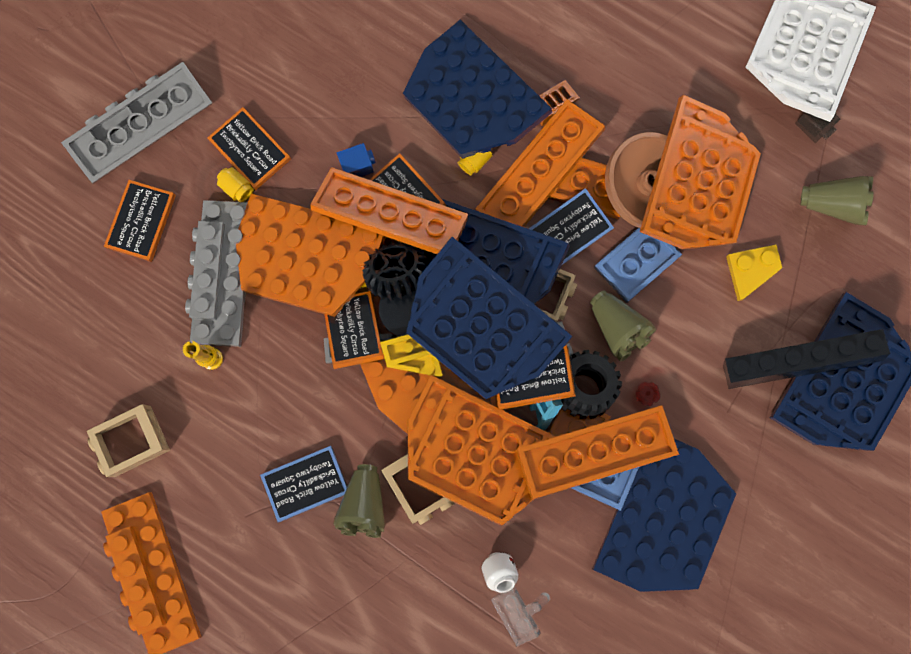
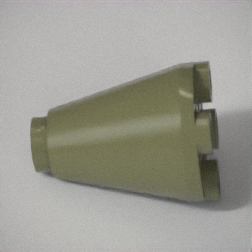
M857 176L803 186L800 205L855 225L866 226L869 215L866 209L867 206H872L874 192L871 191L873 176Z
M605 290L599 292L591 299L590 304L593 306V313L610 351L620 362L627 359L631 355V351L637 347L643 349L651 342L649 336L656 331V328L647 318L611 293L608 294Z
M360 464L352 475L333 522L335 529L341 530L343 535L356 536V532L366 533L367 537L381 538V532H384L385 522L380 478L376 466Z

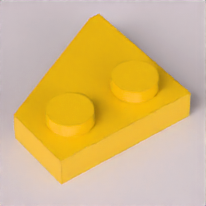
M777 245L732 253L726 256L737 301L746 298L782 269Z
M409 335L380 342L388 368L436 377L443 376L438 359Z

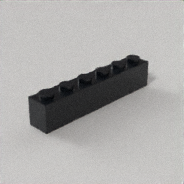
M880 329L725 358L723 369L728 389L881 362L890 355L884 330Z

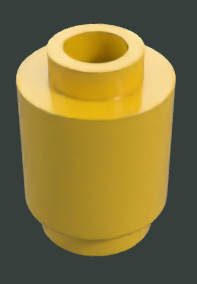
M491 151L476 153L465 159L460 157L457 163L465 173L471 176L474 172L478 173L493 155Z
M224 168L219 172L217 185L234 201L245 202L253 193L251 183L235 168Z

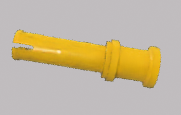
M188 341L183 346V354L186 357L194 359L198 365L209 370L217 369L223 363V355L220 350L210 345L202 346L195 341H192V343Z

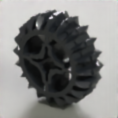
M391 240L389 245L385 246L382 244L380 249H375V253L369 255L370 260L364 262L365 265L362 271L365 284L374 296L379 295L382 300L388 297L391 302L395 297H398L402 301L405 295L412 297V292L417 290L419 276L430 263L424 250L400 241L393 243Z

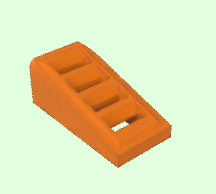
M566 80L539 95L550 107L551 105L547 102L548 99L556 106L552 108V114L540 123L541 126L545 125L566 101L567 98L561 92L562 89H565L571 98L568 100L573 104L580 99ZM555 94L563 101L561 104L554 97Z

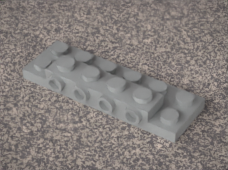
M181 62L160 77L158 75L152 76L145 82L147 86L141 90L137 88L131 90L125 95L126 100L120 104L117 101L113 102L105 108V114L100 117L97 115L92 116L84 122L87 126L61 142L91 183H95L213 104L184 62Z
M203 200L202 219L198 221V227H194L192 231V239L196 242V250L191 251L190 264L194 266L193 275L188 277V288L192 292L191 299H187L185 304L186 313L192 319L191 343L195 341L199 345L241 347L246 292L241 290L238 267L240 256L237 254L236 244L241 242L243 234L238 228L245 216L248 202Z

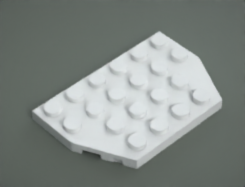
M774 0L746 68L783 104L830 122L835 115L876 7L859 0Z

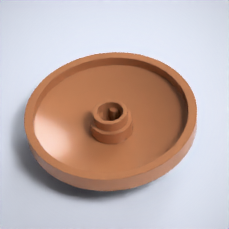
M645 132L628 138L614 150L607 163L605 185L609 200L616 212L625 221L638 228H641L668 137L664 134Z

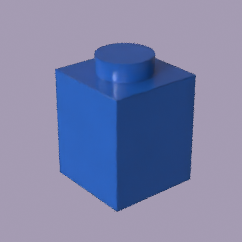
M364 143L337 152L344 172L359 177L374 173L372 164H375L376 161L372 150L367 151Z

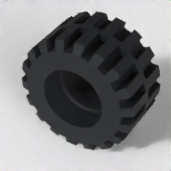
M583 350L582 354L578 351L570 357L576 396L561 399L563 403L561 408L564 411L570 410V415L573 417L579 414L580 419H586L588 415L590 419H594L598 414L600 416L603 415L616 401L621 392L619 389L622 387V381L618 380L621 374L620 371H615L617 365L614 362L610 364L608 356H599L600 352L594 351L593 354H590L589 350ZM578 375L591 377L599 387V394L589 395L582 392L575 383V377Z

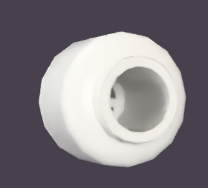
M492 553L482 564L486 585L491 590L505 593L514 588L519 577L514 560L509 554Z

